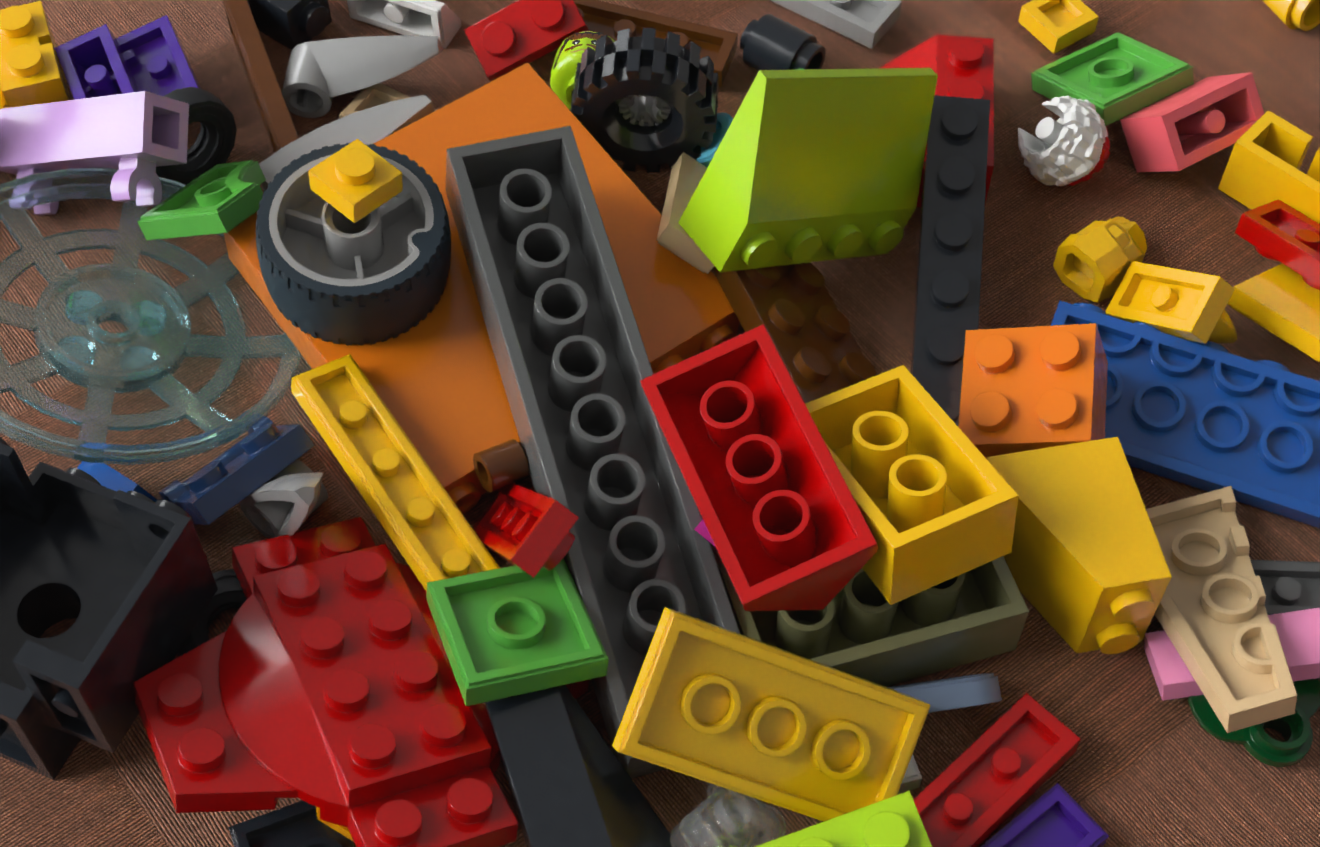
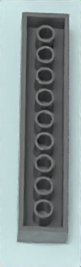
M571 126L449 148L446 155L445 191L521 446L528 461L529 473L535 492L557 500L579 517L570 529V532L575 535V540L565 555L564 560L609 658L607 676L591 680L612 751L631 779L666 770L667 768L619 753L612 746L664 607L738 634L740 632L710 542L694 530L702 521L698 507L641 386L640 380L653 375V371Z

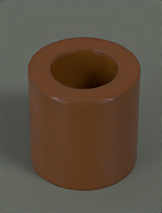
M514 439L475 453L473 456L477 477L487 492L495 491L529 477V465L526 455L520 444Z

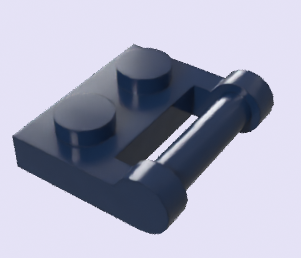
M263 416L247 428L249 435L183 483L175 480L162 489L159 494L162 500L172 502L185 510L192 517L193 524L209 525L315 445L300 424L276 426L268 417Z

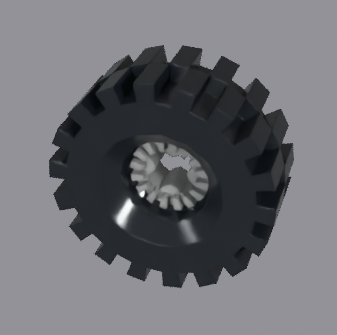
M630 28L619 30L617 41L613 42L607 35L597 39L596 50L587 47L582 53L581 63H577L570 111L614 161L616 159L624 161L623 170L635 172L636 164L647 165V173L660 172V164L667 163L670 169H672V166L683 152L696 160L701 156V147L708 149L713 142V133H716L718 73H714V63L709 55L700 59L701 47L691 41L685 47L680 46V35L668 31L666 38L661 39L655 37L656 29L643 28L641 37H633Z

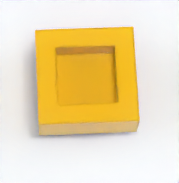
M1032 0L1022 5L1018 22L1055 54L1093 34L1096 30L1099 16L1081 0Z
M359 139L354 140L308 170L310 189L353 223H356L403 191L402 172Z

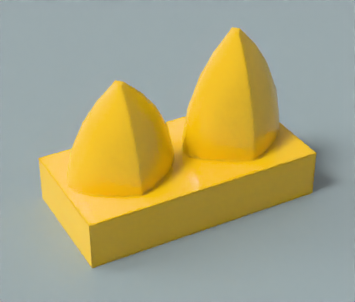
M1132 261L1105 311L1109 316L1131 323L1143 322L1163 333L1206 344L1207 341L1230 344L1237 340L1233 321L1225 310L1235 288L1220 276Z

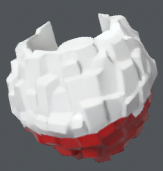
M1070 96L1054 97L1050 101L1042 103V105L1060 116L1057 121L1051 117L1043 118L1036 127L1035 132L1038 138L1018 128V147L1021 151V156L1025 159L1024 165L1030 169L1031 175L1047 186H1074L1091 179L1093 173H1098L1103 168L1106 160H1108L1110 156L1108 130L1104 120L1096 112L1095 105L1090 101Z

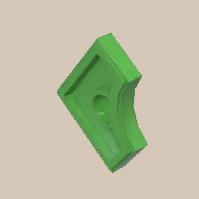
M247 160L216 164L146 212L137 222L146 240L228 233L259 210V203L263 195L260 185L266 178L258 161Z

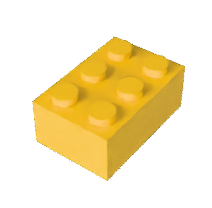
M904 365L805 403L877 542L879 550L862 569L890 605L1012 552L1019 495Z

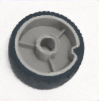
M339 143L329 147L324 146L322 149H314L311 153L301 155L300 158L294 159L288 166L283 167L281 172L274 176V180L268 184L267 190L262 195L259 210H257L256 246L263 279L278 310L283 313L284 317L288 321L290 320L292 325L299 327L304 333L311 334L314 338L318 337L322 341H332L334 344L344 343L346 345L375 344L378 341L384 342L389 338H396L399 334L406 333L410 328L416 327L421 320L427 317L429 312L433 311L435 304H438L440 296L443 295L451 263V232L442 194L439 192L437 184L433 182V178L429 174L427 175L426 170L423 167H419L417 162L411 161L408 156L401 155L398 151H391L387 147H378L375 144L367 145L369 148L402 172L403 191L356 223H353L310 189L308 170L350 143L342 145Z

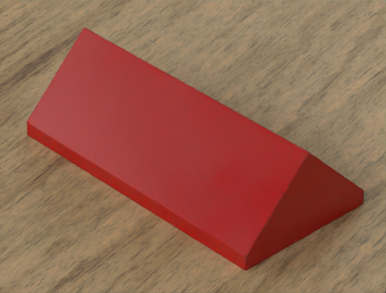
M764 324L640 380L641 386L744 610H823L879 549Z

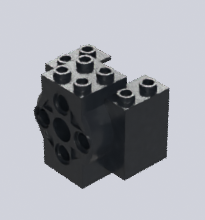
M1 437L0 757L54 780L80 739L109 752H115L139 714L134 698V682L173 661L218 588L209 567L207 556L203 551L193 525V519L181 507L166 500L154 502L147 496L135 491L124 492L118 490L116 492L102 486L90 474L77 468H68L67 471H63L39 462L28 477L15 449L10 447ZM65 619H77L64 633L50 638H41L42 634L54 623Z

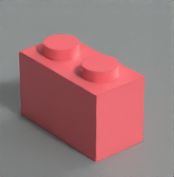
M1250 72L1206 77L1187 88L1120 119L1137 173L1181 171L1235 144L1265 113L1253 74Z

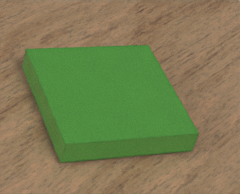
M1119 32L1036 69L1031 73L1033 91L1049 99L1070 96L1076 99L1088 100L1095 105L1096 112L1104 120L1105 126L1194 84L1193 66Z
M564 558L550 571L542 567L534 578L514 565L427 583L426 600L465 706L607 676L609 658Z

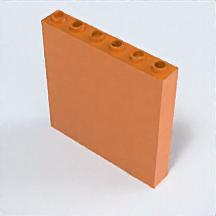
M528 62L373 143L378 147L383 146L391 151H398L399 154L408 156L411 161L417 162L419 167H423L427 175L429 174L433 178V182L437 184L449 218L451 263L443 295L440 296L438 304H435L433 311L429 312L424 320H421L416 327L410 328L408 332L401 333L398 337L389 338L384 342L378 341L375 344L366 343L364 345L334 344L332 341H322L321 338H314L311 334L302 332L299 327L292 325L291 321H288L283 313L278 310L266 287L256 246L257 212L228 233H223L229 259L311 368L314 369L350 354L462 514L471 510L478 503L481 495L487 492L477 477L473 463L474 454L512 439L516 440L520 446L521 442L445 191L447 149L571 126L653 374L736 337L739 319L717 277L712 271L708 274L701 272L658 244L657 236L662 217L661 213Z

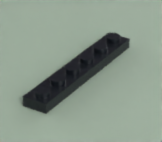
M935 95L924 157L911 374L958 426L966 330H978L990 100Z

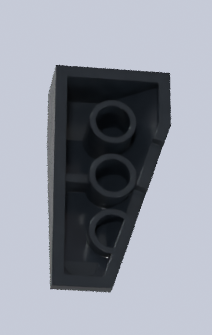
M566 685L484 702L527 847H679Z

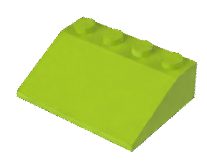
M931 68L759 70L678 223L720 273L888 254L902 240L904 227L916 210L938 75Z

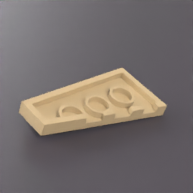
M1231 486L1146 509L1172 576L1155 612V616L1227 733L1295 714L1297 693L1276 626L1270 623L1265 608V591L1260 576H1255L1249 557L1250 544L1244 525H1239L1235 512L1236 500Z

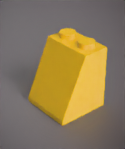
M1105 438L987 457L991 465L1019 495L1012 552L1004 555V559L1020 592L1076 653L1100 650L1104 654H1117L1141 643L1172 576L1119 438Z

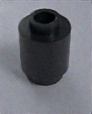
M765 14L759 20H752L745 28L740 40L744 64L758 71L795 70L798 68L805 70L821 69L825 60L826 49L817 44V38L814 35L771 14Z

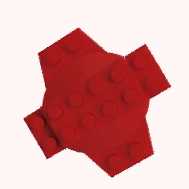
M362 517L295 532L292 536L286 534L232 547V566L247 600L233 617L228 629L134 682L135 703L176 813L275 810L279 798H299L320 808V820L348 827L356 847H499L516 841L519 823L494 776L500 765L501 757L485 703L465 706L428 606L426 590L409 566L395 562L386 543L375 545ZM590 679L566 684V687L573 697L577 699L588 692Z

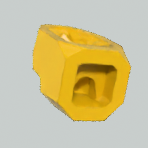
M1117 216L1107 221L1095 220L1077 234H1070L1058 247L1053 267L1062 283L1083 299L1099 303L1116 292L1132 261L1142 263L1147 250L1145 234L1135 221H1130L1124 217Z

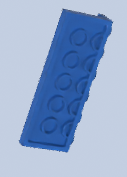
M1059 300L1051 326L1097 324L1108 360L1105 438H1119L1129 466L1207 492L1231 486L1235 500L1320 528V380L1317 381L1291 373L1286 366L1275 361H1253L1230 354L1223 346L1214 342L1207 341L1206 344L1192 342L1163 333L1143 322L1131 323L1107 315L1101 308L1092 304H1070Z

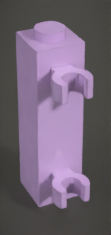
M147 91L0 109V171L17 175L16 180L11 184L8 191L10 210L32 209L34 197L33 208L35 215L56 214L59 206V196L55 185L52 183V177L116 170L118 171L114 174L110 186L113 201L136 200V206L139 207L157 206L162 199V185L156 174V167L187 164L189 104Z

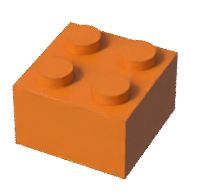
M1097 324L966 330L958 427L986 459L991 456L1105 439L1108 360Z

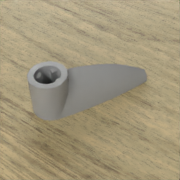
M415 35L363 36L304 42L296 45L291 51L282 95L288 110L295 115L305 118L321 117L330 111L334 96L354 92L394 78L439 55L444 48L438 36Z
M296 459L240 501V507L253 526L268 539L286 534L292 536L308 517L328 499L327 490L322 483L323 473H314L308 466Z

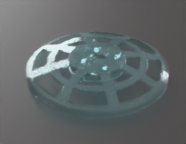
M68 168L36 173L0 184V220H2L20 246V249L13 252L0 263V323L33 331L36 345L40 352L37 356L10 365L0 347V393L10 391L18 399L41 413L66 423L81 426L78 439L44 431L19 421L0 410V433L48 454L84 462L119 465L169 462L205 453L238 438L248 431L259 419L267 416L284 397L291 384V378L297 373L301 353L284 331L283 335L245 337V324L241 309L231 290L226 285L228 281L240 273L229 259L228 252L207 266L200 259L178 246L160 239L146 240L137 221L147 212V207L136 206V200L123 201L118 230L79 229L43 237L25 211V209L40 204L69 199H112L110 191L111 180L119 169ZM159 177L162 185L161 202L186 185ZM223 233L218 234V235H220L221 237L224 238V234H223ZM79 250H115L112 264L85 265L69 270L58 257L60 254ZM139 254L166 263L184 273L190 279L172 288L159 277L137 268ZM33 266L49 284L42 292L36 308L1 299L12 282ZM209 296L222 318L226 336L190 334L191 321L187 308ZM106 321H115L125 325L129 330L122 333H110L104 331L98 325ZM185 356L223 359L215 375L195 394L172 376L183 362ZM281 357L278 372L266 394L257 404L240 416L231 420L210 406L231 385L240 369L242 359ZM59 374L72 383L88 388L84 410L77 409L53 400L33 388L30 384ZM147 388L152 390L170 406L165 409L141 414H111L115 393L134 392ZM185 418L206 431L203 434L164 443L138 445L106 444L108 430L131 431L152 429L173 424Z

